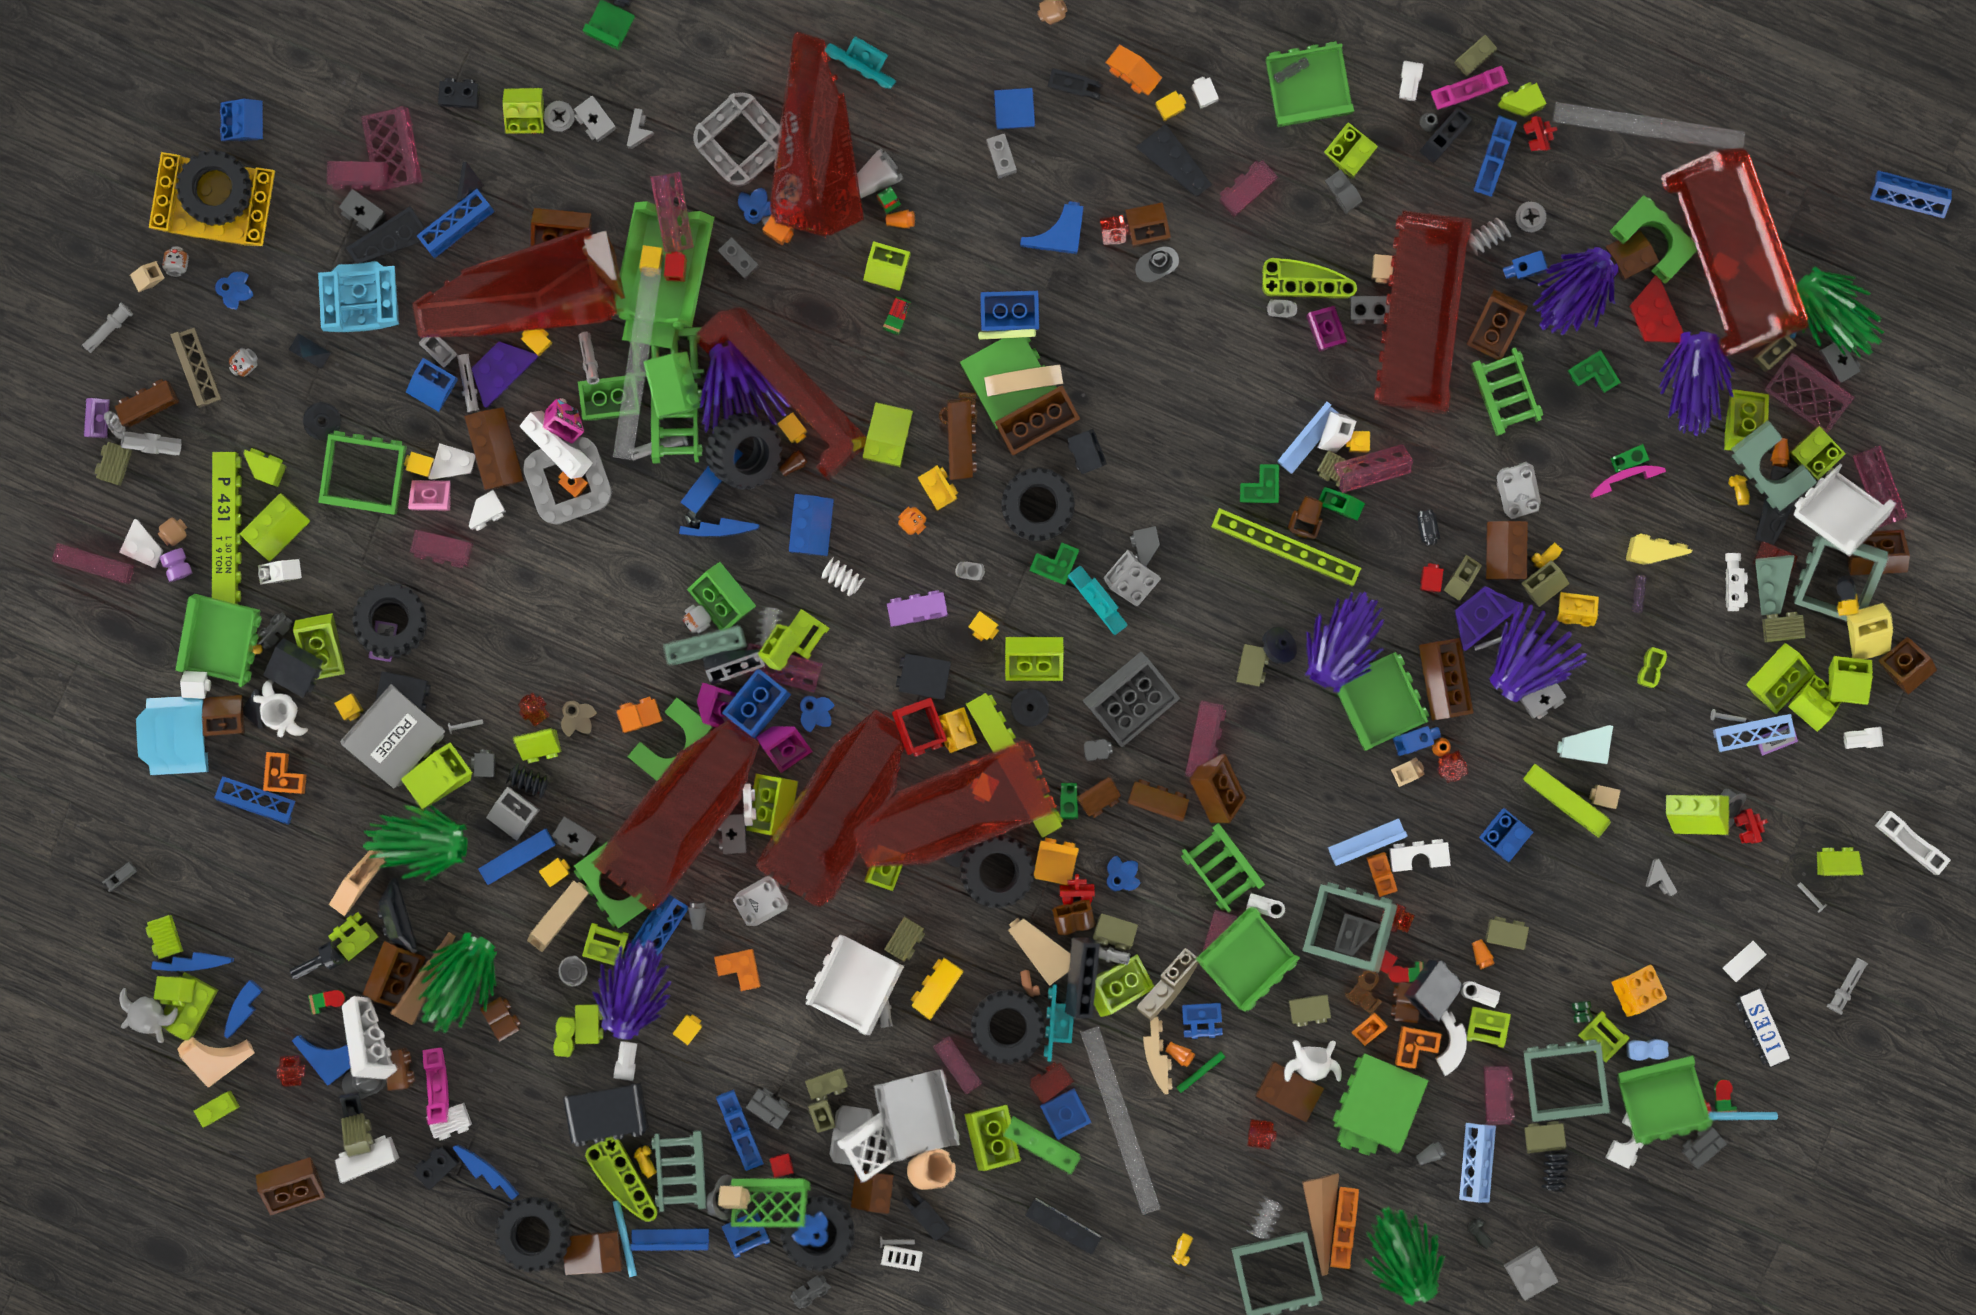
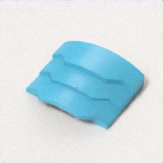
M377 261L338 265L332 272L318 273L320 318L323 331H367L399 324L395 266L383 267Z
M181 696L146 699V709L136 718L138 757L149 765L150 775L209 772L208 753H205L202 726V698H182Z

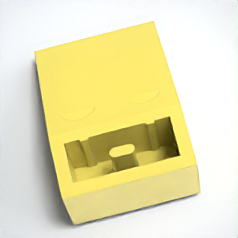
M1639 534L1631 538L1626 560L1646 565L1692 553V550L1687 549L1688 545L1680 543L1670 545L1668 540L1658 538V540L1655 539L1654 541L1650 540L1651 536Z
M1883 603L1859 609L1857 614L1847 615L1852 658L1868 659L1890 652L1893 627L1891 614Z

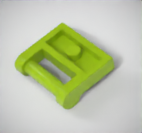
M802 609L789 626L800 638L795 651L808 660L818 641L830 629ZM814 625L817 626L818 629L804 650L801 649L799 646Z
M592 923L582 956L615 966L620 945L623 947V956L629 933H619L598 927V924ZM598 934L620 941V944L616 946L595 940L594 936Z
M1472 1007L1466 1041L1472 1042V1040L1504 1048L1511 1014ZM1478 1027L1500 1032V1037L1474 1033V1029Z
M1601 1011L1578 1036L1584 1042L1589 1039L1600 1042L1603 1061L1607 1062L1629 1040V1037L1605 1017L1606 1014ZM1599 1022L1618 1039L1615 1044L1597 1027Z

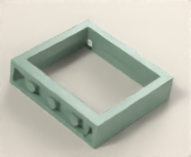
M1822 535L1816 536L1812 545L1814 547L1813 552H1809L1806 558L1807 567L1801 570L1799 576L1800 584L1794 587L1792 595L1795 597L1794 604L1847 621V615L1839 616L1838 606L1805 596L1824 546L1827 545L1839 549ZM1862 543L1852 554L1873 560L1875 563L1858 601L1859 609L1869 606L1888 560L1887 551Z
M739 626L664 645L668 664L672 666L702 659L721 651H734L747 647L743 629Z
M1329 882L1327 886L1321 884L1303 951L1379 972L1397 905L1391 904L1392 900L1381 897V900L1374 899L1375 895L1363 892V896L1358 895L1355 889L1346 887L1345 891L1340 890L1337 884ZM1328 892L1385 908L1371 962L1314 946Z
M1589 1039L1585 1040L1583 1044H1577L1576 1041L1565 1043L1566 1046L1558 1047V1044L1546 1045V1048L1539 1049L1538 1046H1533L1523 1051L1533 1122L1610 1113L1600 1042ZM1596 1051L1602 1103L1537 1111L1530 1059Z
M1306 1231L1231 1248L1246 1315H1263L1266 1313L1277 1315L1282 1313L1281 1310L1289 1308V1311L1301 1309L1300 1306L1308 1304V1307L1319 1305V1301L1323 1300ZM1303 1241L1315 1295L1252 1310L1239 1256Z

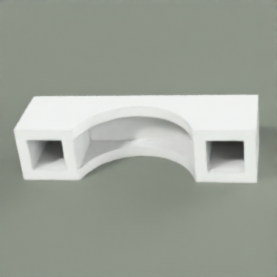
M543 411L530 412L520 427L570 479L582 477L593 463L581 450L569 446L557 435L543 428L545 415Z
M1887 811L1875 825L1934 875H1939L1951 861L1937 848L1913 832L1892 811Z

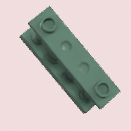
M694 1130L693 1135H690V1137L660 1139V1133H656L655 1138L651 1139L652 1149H656L659 1195L655 1196L656 1207L660 1208V1212L665 1210V1205L694 1203L695 1205L698 1204V1209L707 1208L702 1130ZM682 1145L694 1147V1154H691L690 1157L661 1158V1147ZM692 1164L696 1169V1174L692 1176L663 1178L662 1166ZM692 1183L697 1185V1193H694V1195L664 1197L663 1185Z

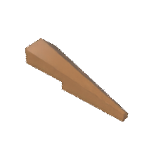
M448 932L436 950L452 944L456 936ZM441 952V953H436V954L434 953V955L431 957V959H433V958H435L436 956L442 954L443 952ZM430 960L427 961L424 967L430 964ZM443 961L429 971H420L391 1014L411 1025L415 1024L427 997H422L420 1000H417V998L434 980L439 971L423 984L421 982L439 967Z
M1339 1173L1302 1181L1322 1276L1327 1275L1329 1270Z

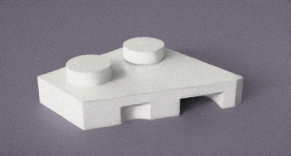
M134 519L119 553L156 568L163 550L140 524L139 520Z
M743 784L745 826H753L752 820H756V808H752L751 801H755V789H751V784Z

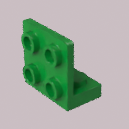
M600 0L589 24H585L583 32L619 50L635 16L604 0Z

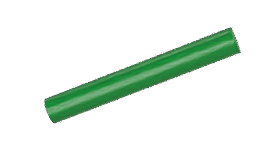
M1220 1051L1177 1086L1178 1091L1182 1093L1222 1061L1225 1058L1224 1054Z

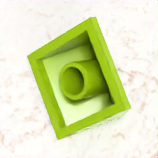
M878 845L865 882L893 891L905 861L902 859H905L904 856L906 855Z

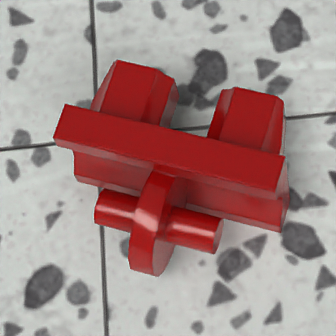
M1537 116L1532 117L1531 121L1523 124L1526 134L1536 132L1537 139L1529 141L1531 151L1551 150L1548 139L1549 141L1554 140L1553 132L1558 131L1557 127H1551L1549 121L1544 122L1543 126L1541 117Z
M1752 808L1741 810L1740 814L1733 817L1736 826L1745 824L1747 829L1746 832L1739 834L1741 843L1752 844L1762 841L1760 833L1765 832L1763 824L1768 823L1767 819L1761 820L1759 813L1754 815Z
M1075 874V880H1067V885H1060V897H1062L1063 905L1073 904V897H1081V900H1090V904L1092 903V898L1095 896L1094 884H1087L1086 879H1079V874Z

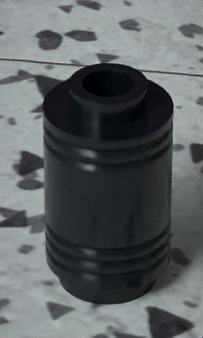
M1433 509L1420 511L1417 516L1421 542L1426 543V546L1438 544L1437 540H1440L1436 514L1433 513Z

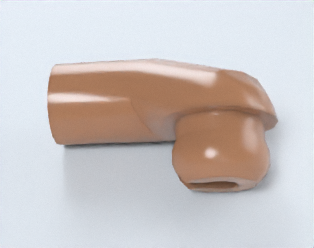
M1021 971L1022 987L1030 997L1039 996V986L1032 987L1030 971Z

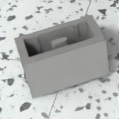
M507 787L486 818L517 841L540 809L512 788Z

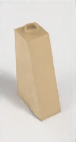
M573 881L530 933L527 941L543 952L587 897L589 892L586 891L585 886L580 882L576 883Z
M1017 918L1009 924L1011 928L1008 931L1049 986L1069 972L1071 954L1024 918L1021 920Z

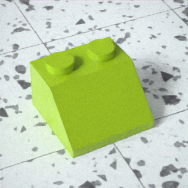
M1844 847L1842 851H1834V848H1822V852H1817L1818 875H1863L1859 851H1853V847Z

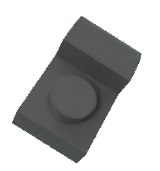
M1341 169L1325 180V183L1336 196L1335 200L1346 214L1362 203L1360 194Z

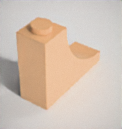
M371 850L367 852L341 883L329 904L343 916L348 913L369 882L380 870L379 867L384 865L386 862L384 859L388 858L369 857L382 852Z
M192 1037L184 1041L177 1048L183 1061L208 1088L254 1054L252 1045L247 1039L235 1046L213 1048L201 1044Z

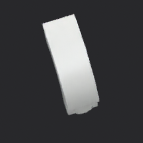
M1447 1010L1441 1019L1449 1035L1448 1046L1441 1055L1435 1057L1445 1076L1460 1064L1466 1050V1033L1463 1024L1460 1023L1454 1026L1453 1023L1456 1020L1452 1012L1448 1013Z

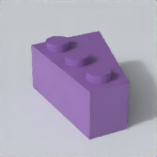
M939 590L928 592V595L922 597L920 594L910 595L907 600H902L901 597L890 599L891 603L887 604L891 627L948 616L944 593H939Z

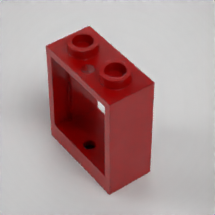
M931 698L892 712L907 755L914 753L915 757L925 753L924 749L930 747L932 750L943 747V742L947 741ZM925 709L936 740L913 748L902 717Z

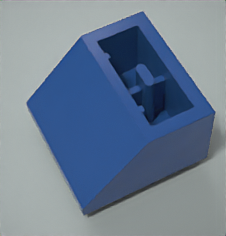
M239 99L221 103V141H254L263 139V101Z
M423 358L411 378L406 393L439 412L457 383L458 378Z
M1503 808L1479 838L1500 857L1509 862L1532 835L1533 831Z

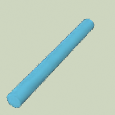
M1710 1112L1709 1118H1712V1120H1777L1778 1113Z
M617 1200L613 1201L614 1211L629 1277H633L637 1273L621 1203Z

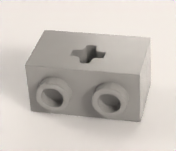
M593 95L574 109L577 113L574 117L580 125L584 123L587 126L586 133L592 140L596 138L599 142L617 129ZM591 116H593L594 118L598 117V118L596 119V120H597V123H596V124H594L593 122H591V119H590Z
M1005 133L986 139L998 178L1016 173L1017 169Z
M1556 683L1526 695L1520 701L1532 718L1537 717L1540 719L1548 714L1546 710L1552 706L1555 709L1564 703L1563 699L1566 696ZM1541 695L1549 698L1546 700L1547 704L1539 702L1542 699Z

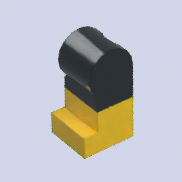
M1842 576L1837 583V593L1841 596L1842 601L1838 603L1839 616L1857 614L1859 603L1855 582L1849 576Z

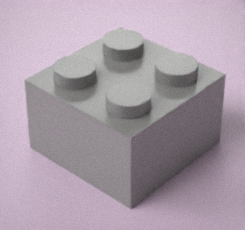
M1537 1246L1504 1264L1506 1271L1525 1301L1558 1282Z

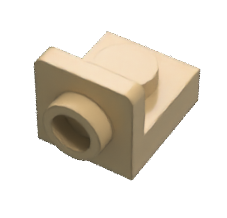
M1417 758L1391 769L1399 787L1424 775V767Z

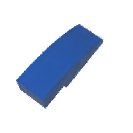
M249 980L243 987L231 1008L224 1035L227 1039L256 1010L251 1003L263 989L253 980Z

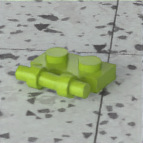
M359 912L346 918L347 921L340 927H335L333 929L334 932L328 936L332 942L338 937L342 940L336 947L348 961L379 937L368 922L362 926L359 925L358 921L363 918ZM353 927L356 931L347 937L344 932Z

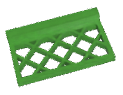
M732 1179L731 1186H742L748 1189L750 1194L749 1203L753 1201L757 1205V1208L751 1214L746 1209H732V1227H805L807 1190H810L809 1181L805 1179ZM759 1193H764L767 1198L759 1204L754 1198ZM777 1193H782L785 1198L777 1204L772 1198ZM795 1193H801V1200L795 1205L790 1198ZM771 1201L775 1208L767 1214L763 1207ZM789 1201L793 1208L785 1214L781 1207ZM743 1210L748 1217L743 1222H737V1215ZM761 1210L766 1217L761 1222H756L753 1217ZM779 1210L784 1217L779 1222H774L771 1217ZM797 1210L800 1214L799 1222H792L789 1217Z

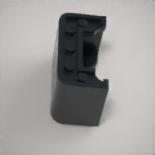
M641 1082L627 1085L626 1087L621 1086L563 1097L570 1141L575 1143V1147L587 1145L590 1140H594V1143L606 1141L605 1138L612 1136L613 1140L625 1138L624 1134L632 1133V1136L643 1135L645 1130L649 1128Z

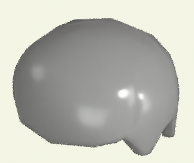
M577 956L567 957L561 961L558 974L566 985L571 987L578 986L587 977V966Z

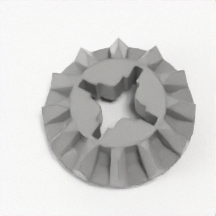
M555 101L546 107L544 121L553 131L563 132L569 129L574 122V111L568 103ZM554 110L560 114L564 113L562 116L565 121L564 123L560 120L554 121L556 118Z
M1526 202L1516 211L1515 220L1518 227L1525 232H1535L1544 226L1546 212L1539 203ZM1529 209L1532 215H1539V217L1533 219L1532 225L1529 219H1523L1525 216H1528Z
M106 412L104 414L106 424L112 431V434L121 439L123 432H126L125 426L121 425L119 417L115 413Z

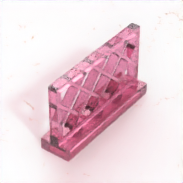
M400 106L396 107V109L361 116L375 191L379 192L410 184L423 183L408 108ZM395 114L396 122L391 127L384 121L388 115ZM376 119L379 121L374 131L368 127L367 120ZM382 125L390 129L385 139L377 134ZM393 132L397 133L400 139L396 146L388 141ZM375 136L383 140L378 150L372 147V140ZM386 143L394 148L389 157L381 153ZM397 150L403 155L400 164L391 160ZM378 155L387 159L382 168L376 166L375 163ZM389 162L397 166L392 176L384 171ZM400 169L406 172L407 181L400 182L395 179ZM382 173L390 178L387 185L384 186L379 184V178Z
M1792 352L1764 389L1814 426H1820L1826 433L1830 431L1855 398ZM1788 364L1795 369L1796 377L1784 378L1783 370ZM1797 371H1799V372H1800L1801 374H1803V375H1802V376H1798ZM1807 377L1810 379L1811 388L1800 389L1798 378ZM1796 379L1798 390L1786 391L1785 381ZM1783 381L1784 392L1775 393L1770 389L1775 382ZM1824 389L1827 399L1816 400L1814 390ZM1812 390L1813 401L1802 403L1801 392ZM1798 392L1800 403L1790 404L1787 394ZM1839 400L1844 405L1839 411L1831 412L1830 401ZM1827 401L1829 412L1818 414L1816 403ZM1814 403L1815 414L1808 416L1804 414L1803 405ZM1818 416H1830V423L1826 429L1819 424Z

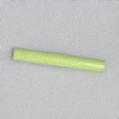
M1036 330L979 332L978 336L979 339L1035 337Z

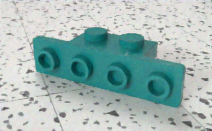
M856 36L853 38L847 51L831 43L824 50L828 53L829 57L841 60L845 66L860 71L868 79H874L883 88L891 89L896 83V80L880 72L888 55Z
M1082 566L1077 567L1068 574L1071 582L1114 635L1127 626L1125 620L1117 612L1119 607L1096 578L1091 579Z
M1053 984V988H1049L1048 999H1052L1051 1007H1047V1018L1050 1019V1026H1046L1045 1038H1049V1043L1044 1046V1057H1047V1061L1050 1062L1052 1059L1053 1042L1072 1043L1074 1018L1065 1013V1004L1056 1003L1057 984Z

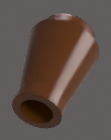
M800 450L794 451L779 466V469L784 476H787L805 467L808 460Z

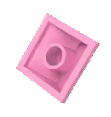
M412 480L409 509L450 511V481Z

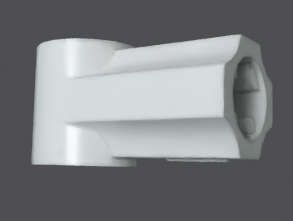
M1404 61L1399 98L1416 100L1423 64Z
M1881 727L1844 732L1843 738L1846 749L1884 746Z
M1250 894L1246 909L1251 906L1256 908L1261 914L1273 918H1279L1284 914L1285 906L1282 902ZM1273 904L1281 906L1282 912L1275 915L1271 912Z
M1471 981L1463 983L1464 986L1460 990L1463 997L1495 1008L1500 998V992ZM1469 985H1473L1474 993L1469 996L1466 993V988Z
M621 1041L614 1078L633 1081L636 1067L634 1062L637 1043Z

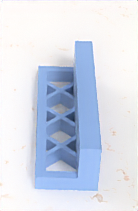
M1326 402L1277 461L1289 473L1292 474L1321 439L1330 411L1338 413L1331 407L1330 403Z
M1791 714L1713 730L1719 752L1795 737ZM1788 723L1790 734L1782 735L1776 731L1779 725ZM1768 728L1771 730L1772 733L1769 738L1763 739L1757 735L1760 729ZM1748 731L1753 737L1750 742L1745 743L1739 739V736L1742 732ZM1729 735L1734 738L1731 746L1723 747L1722 736Z
M1398 818L1330 846L1328 850L1334 865L1337 866L1408 836Z
M1466 1123L1459 1200L1472 1202L1490 1201L1496 1125ZM1472 1128H1478V1136L1476 1139H1474L1471 1135ZM1472 1147L1476 1150V1156L1473 1159L1470 1156V1149ZM1471 1166L1475 1170L1472 1178L1468 1174V1169ZM1469 1186L1473 1189L1472 1197L1466 1196L1467 1187Z

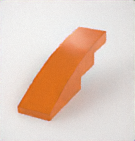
M1339 1188L1330 1267L1350 1268L1359 1189Z

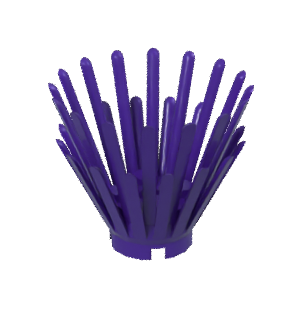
M730 340L728 341L729 346L723 347L722 343L713 347L709 352L711 361L700 399V408H702L706 392L708 391L703 418L705 432L709 429L713 389V429L715 426L718 427L721 385L723 411L726 420L729 415L734 414L732 397L736 414L742 413V410L743 413L748 414L750 410L751 414L758 417L749 394L751 392L758 408L764 409L771 423L776 425L777 421L760 390L774 403L781 415L786 416L785 411L764 383L765 381L786 407H790L785 400L787 398L769 376L776 383L781 384V382L746 349L744 342Z
M1523 602L1520 604V607L1516 606L1508 635L1506 634L1508 622L1505 623L1495 670L1489 678L1496 690L1500 687L1504 691L1502 695L1514 702L1520 701L1523 696L1569 679L1567 676H1570L1572 673L1568 671L1587 662V660H1583L1569 667L1587 656L1586 653H1583L1537 679L1582 645L1577 643L1562 655H1555L1539 667L1572 636L1571 632H1567L1552 647L1550 643L1544 644L1559 625V621L1555 620L1529 652L1538 638V634L1535 632L1546 614L1545 611H1541L1514 656L1526 630V623L1533 610V605H1529L1523 621L1520 622L1514 636L1524 607Z

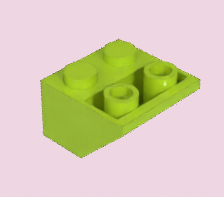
M1531 82L1521 86L1516 93L1513 90L1505 93L1498 103L1499 108L1523 117L1543 109L1546 105L1538 84L1532 85Z
M542 88L504 89L503 113L505 133H544Z
M1347 123L1324 153L1339 169L1353 179L1378 146L1350 123Z
M873 241L863 281L900 291L911 255L910 252Z
M1820 426L1816 427L1789 452V456L1799 466L1803 464L1817 481L1845 455V452Z
M252 448L250 451L245 450L244 456L254 478L279 487L286 465L282 464L283 460L271 455L266 458L264 457L265 453Z
M1834 656L1829 666L1830 701L1868 705L1873 677L1872 660Z
M1814 674L1796 694L1788 707L1818 732L1832 718L1841 702L1830 701L1829 686Z

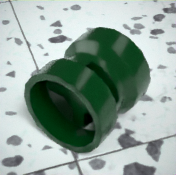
M1591 1001L1572 1003V1009L1575 1011L1574 1023L1593 1021V1016L1590 1013Z

